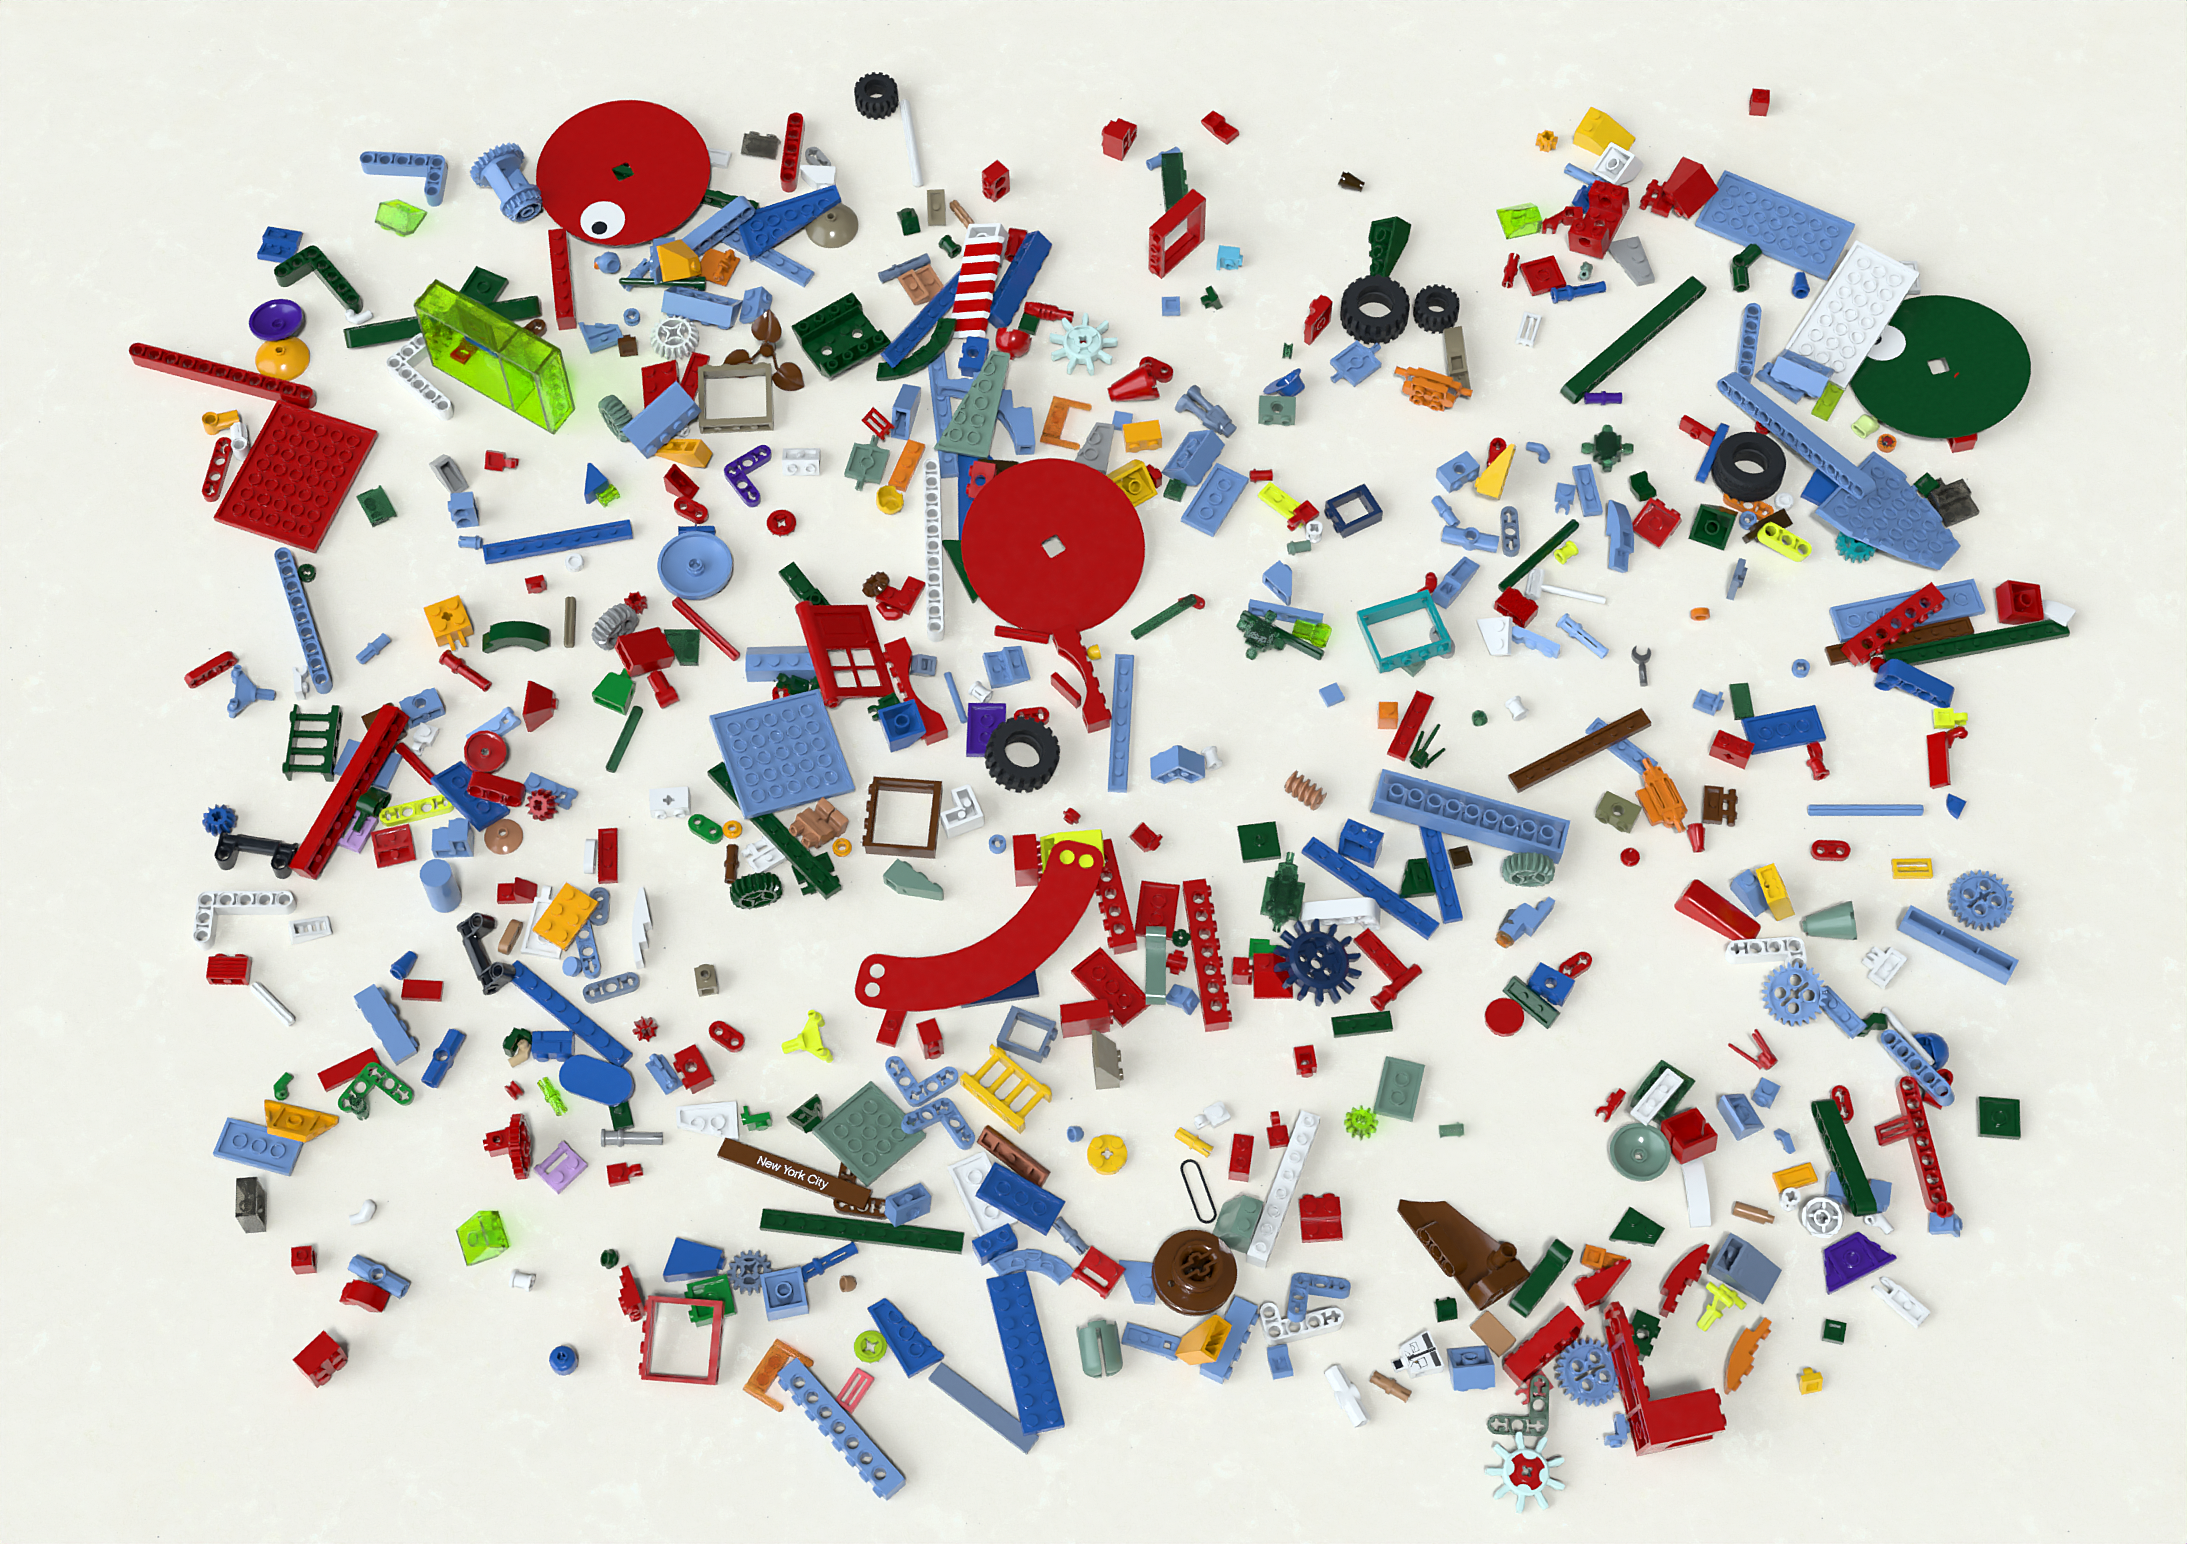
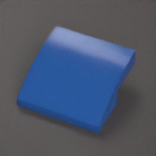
M268 226L262 236L263 243L257 252V258L279 263L284 262L297 254L302 232Z

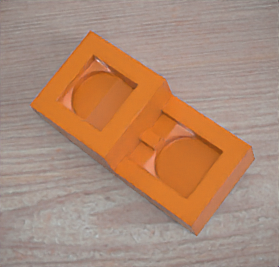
M1586 1244L1581 1265L1597 1271L1604 1267L1606 1269L1613 1267V1264L1618 1260L1625 1259L1626 1261L1627 1259L1624 1256L1608 1253L1606 1249Z

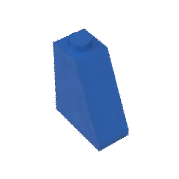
M676 1237L663 1272L664 1281L669 1283L718 1276L719 1271L723 1270L726 1264L723 1250Z

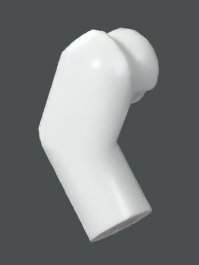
M1874 1214L1865 1216L1864 1220L1868 1226L1880 1227L1886 1235L1894 1231L1893 1226L1884 1215Z

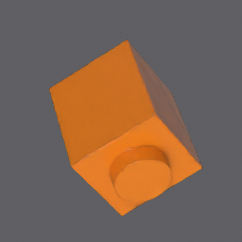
M1379 702L1377 711L1378 729H1397L1398 702Z

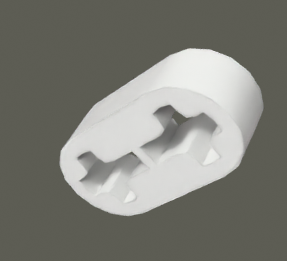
M586 839L584 874H595L597 857L596 839Z

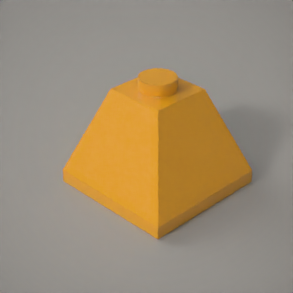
M681 239L657 246L663 282L702 274L699 256Z

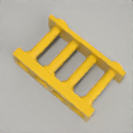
M991 1044L989 1051L992 1057L974 1075L969 1076L965 1072L960 1077V1085L1021 1134L1025 1130V1116L1042 1098L1050 1103L1052 1101V1091L1046 1084L1043 1083L1041 1085L1008 1058L1002 1048H996ZM999 1061L1007 1069L989 1088H984L980 1085V1080ZM1012 1074L1022 1080L1004 1100H998L995 1097L994 1093ZM1029 1086L1036 1094L1019 1112L1014 1113L1009 1109V1105Z

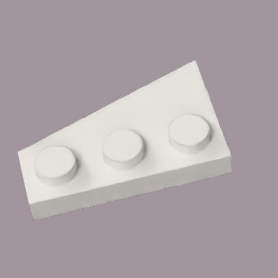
M736 1101L676 1107L678 1129L739 1141Z

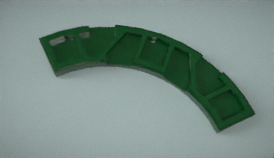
M938 318L937 326L930 341L912 353V356L901 360L895 367L891 368L887 362L878 363L877 381L903 378L931 364L950 343L957 325L956 318Z

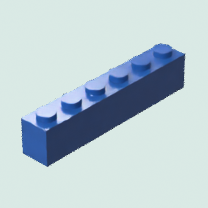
M1039 230L1026 234L993 294L990 315L987 320L996 329L1010 325L1014 313L1020 307V302L1026 296L1029 286L1034 282L1037 271L1041 269L1044 258L1049 254L1052 243Z

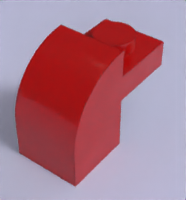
M353 1279L352 1283H346L339 1302L344 1305H358L368 1312L382 1313L389 1293L373 1284Z

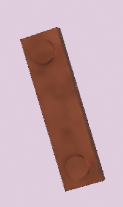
M987 1125L984 1127L977 1143L1021 1177L1042 1188L1051 1172L991 1126Z

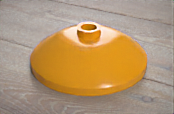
M291 335L281 340L265 341L259 347L255 356V364L260 374L286 381L294 380L302 375L310 362V353L306 344L301 339Z

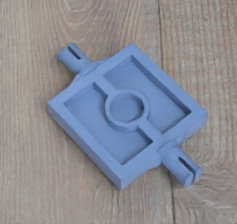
M1356 340L1330 360V364L1337 370V373L1330 377L1332 382L1336 383L1343 377L1354 387L1381 368L1382 363L1374 355L1381 349V346L1375 343L1371 348H1367Z

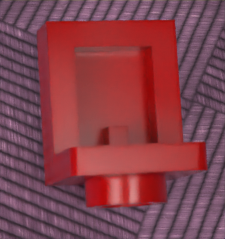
M1141 822L1128 836L1144 853L1151 850L1155 851L1161 844L1159 841L1163 838L1161 834L1156 835L1144 822Z

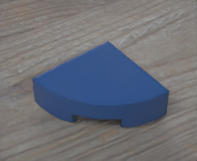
M1949 793L1946 799L1948 812L1958 820L1967 801Z

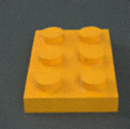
M566 882L532 930L558 948L566 951L599 903Z

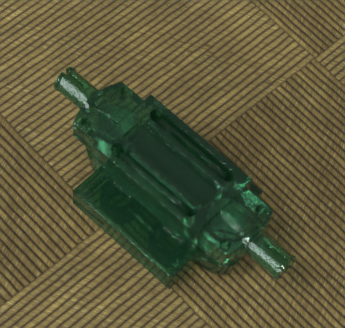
M1290 852L1286 853V860L1279 863L1278 871L1275 870L1274 878L1267 877L1260 915L1269 916V919L1274 924L1272 931L1276 932L1277 928V933L1281 932V926H1284L1289 920L1299 921L1306 883L1298 882V866L1293 864L1295 856L1293 852H1291L1290 859Z

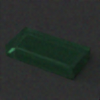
M1729 684L1728 688L1734 721L1754 717L1749 684Z

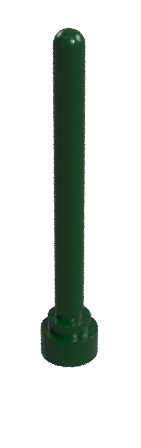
M698 276L694 280L677 279L663 282L662 279L656 285L654 278L619 279L621 285L685 286L705 291V276Z

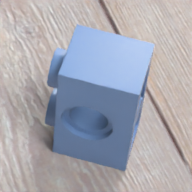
M1465 451L1438 467L1436 479L1448 493H1451L1454 490L1461 489L1465 483L1474 481L1479 476L1480 465L1468 451Z
M435 687L425 689L417 695L408 696L399 702L402 711L410 717L407 721L410 729L420 725V723H426L445 715Z
M921 1183L886 1197L884 1214L894 1227L902 1225L930 1212L931 1195Z

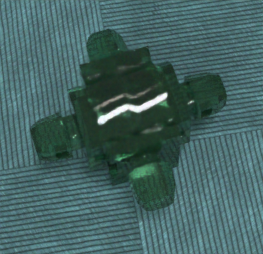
M1604 425L1602 432L1594 435L1593 444L1584 442L1581 445V452L1584 454L1593 453V461H1598V464L1602 465L1604 472H1611L1613 465L1616 462H1621L1622 453L1628 455L1634 451V444H1622V436H1617V433L1613 432L1611 425Z
M1272 610L1267 611L1264 616L1265 620L1257 618L1256 621L1252 620L1250 624L1245 620H1239L1236 627L1245 632L1243 636L1247 638L1245 643L1251 646L1246 651V657L1250 660L1256 659L1259 654L1257 653L1258 650L1266 652L1267 649L1275 648L1283 651L1286 646V642L1278 638L1279 633L1276 632L1278 627L1272 624L1277 618V613Z

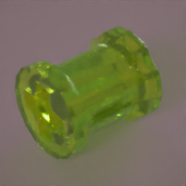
M609 484L608 488L601 493L595 494L598 502L604 508L615 498H620L618 490L612 484Z

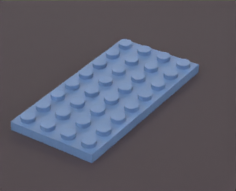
M1725 170L1716 185L1719 191L1707 201L1695 226L1745 247L1749 244H1757L1762 254L1827 281L1855 228V224Z

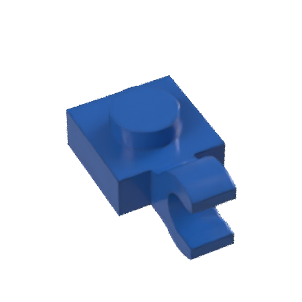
M1592 183L1588 187L1583 185L1577 191L1572 201L1575 207L1583 208V214H1586L1590 207L1588 192L1593 185Z

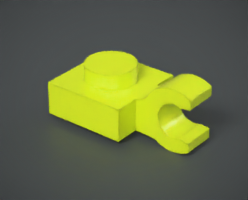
M1934 708V729H1953L1955 724L1965 726L1966 721H1968V714L1965 712L1954 713L1953 708Z

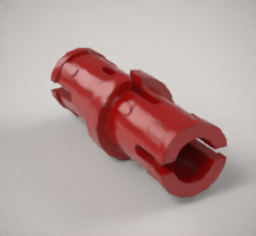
M1510 253L1508 256L1502 281L1504 288L1507 282V288L1513 287L1520 259L1517 253L1515 259H1513L1514 253Z

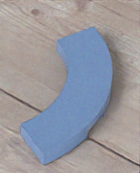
M1034 1249L1009 1251L989 1261V1265L998 1276L1020 1271H1033L1048 1276L1058 1286L1069 1279L1074 1272L1066 1262L1057 1256Z

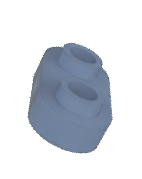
M597 887L590 892L589 897L596 901L599 897H602L603 900L597 901L599 905L589 920L593 925L601 926L609 919L610 897L605 888ZM598 915H602V918L596 919Z

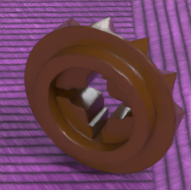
M876 572L875 575L871 574V577L866 579V582L862 585V592L865 596L874 597L882 593L889 583L888 575L884 572Z

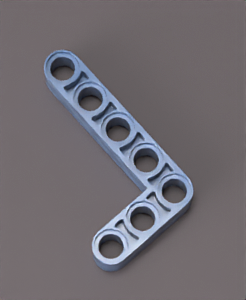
M365 151L360 155V163L366 174L426 177L424 193L428 205L437 207L442 203L448 174L447 165L442 155Z

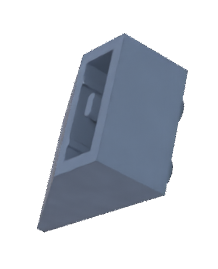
M1730 1232L1708 1274L1757 1302L1764 1304L1782 1270L1749 1242Z

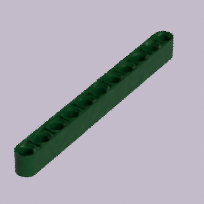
M1694 276L1689 277L1566 382L1560 393L1573 404H1577L1584 398L1585 392L1590 393L1705 293L1707 287Z
M538 296L470 306L491 316L498 322L542 314ZM452 310L350 327L343 329L347 348H354L412 338L419 333L429 335L458 330L460 327L453 318ZM468 321L470 327H475Z

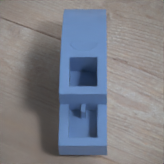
M1609 500L1606 535L1611 537L1609 568L1625 573L1628 572L1629 554L1634 553L1633 525L1626 506Z

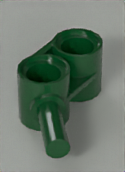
M373 786L366 793L362 794L356 803V810L360 812V815L352 830L359 833L367 817H376L381 808L385 809L389 805L391 794Z

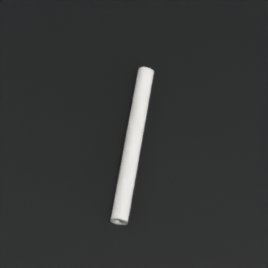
M1888 1007L1883 1008L1881 1012L1888 1016L1890 1023L1931 1066L1934 1063L1932 1057Z

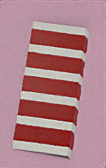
M1004 237L967 238L951 318H956L957 320L952 338L968 336L985 338V331L988 326L987 319L990 315V305L993 300L992 293L995 289V280L998 274L997 268L1000 264Z

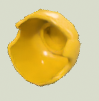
M885 485L879 488L876 493V505L885 514H895L901 511L904 505L903 495L897 492L895 486Z

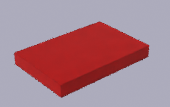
M1141 880L1134 930L1135 936L1146 938V926H1166V940H1173L1171 937L1175 929L1180 885Z

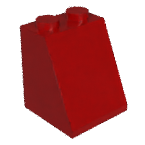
M1683 156L1665 184L1663 191L1666 194V200L1674 206V212L1679 217L1683 216L1689 219L1719 189L1703 164Z

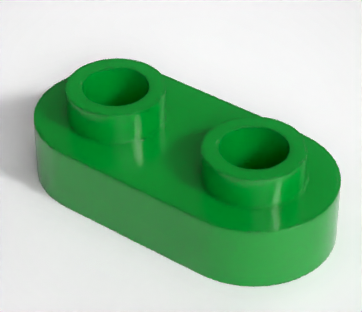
M694 814L689 818V830L696 836L710 844H717L723 839L722 827L702 814ZM712 830H715V831H716V833H714V834H711L710 832H711Z

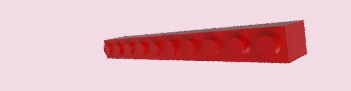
M384 704L288 866L299 876L316 880L355 813L358 798L369 789L410 718L400 708Z

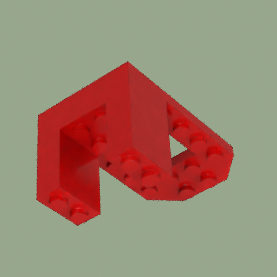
M1619 1301L1610 1303L1604 1309V1318L1609 1320V1326H1605V1334L1626 1417L1629 1421L1636 1456L1709 1442L1713 1439V1435L1725 1431L1727 1421L1725 1415L1721 1414L1719 1407L1721 1405V1398L1719 1393H1716L1715 1388L1648 1401L1650 1391L1648 1386L1644 1385V1368L1638 1362L1637 1357L1640 1356L1638 1345L1633 1342V1325L1628 1323L1624 1308L1620 1305Z

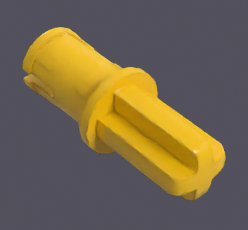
M1182 1127L1175 1133L1176 1139L1188 1145L1190 1150L1194 1149L1206 1158L1211 1154L1208 1151L1212 1152L1214 1148L1199 1139L1198 1135L1194 1136Z

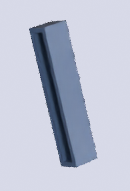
M1910 905L1898 928L1899 931L2004 985L2007 984L2019 962L2014 957Z

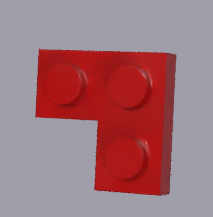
M908 576L901 590L887 585L885 590L876 596L875 600L877 603L883 602L889 608L901 609L904 614L910 615L926 583Z

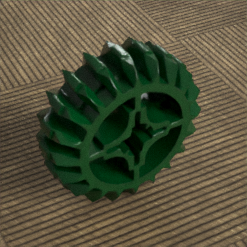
M755 872L754 874L741 876L740 879H736L731 884V887H729L733 905L741 909L748 908L750 910L766 905L770 906V903H775L782 895L781 881L776 874H771V872Z

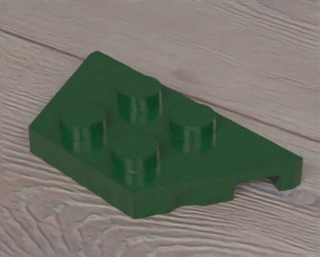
M942 540V545L972 604L975 603L979 596L973 589L964 568L961 540Z

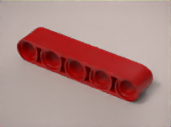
M798 112L791 113L788 116L782 156L780 181L782 190L787 193H791L797 188L805 132L803 116Z

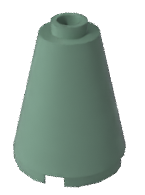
M1847 901L1806 916V921H1802L1804 933L1808 932V936L1857 940L1852 901Z

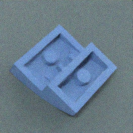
M1021 646L1003 647L1002 651L986 652L982 656L991 689L1019 684L1031 678Z

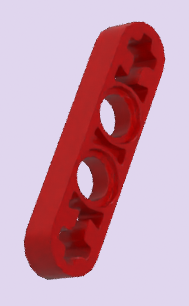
M228 437L219 438L213 450L202 487V494L207 502L217 501L223 488L233 454L232 441ZM218 459H225L223 464H215ZM214 474L220 475L218 480H211Z

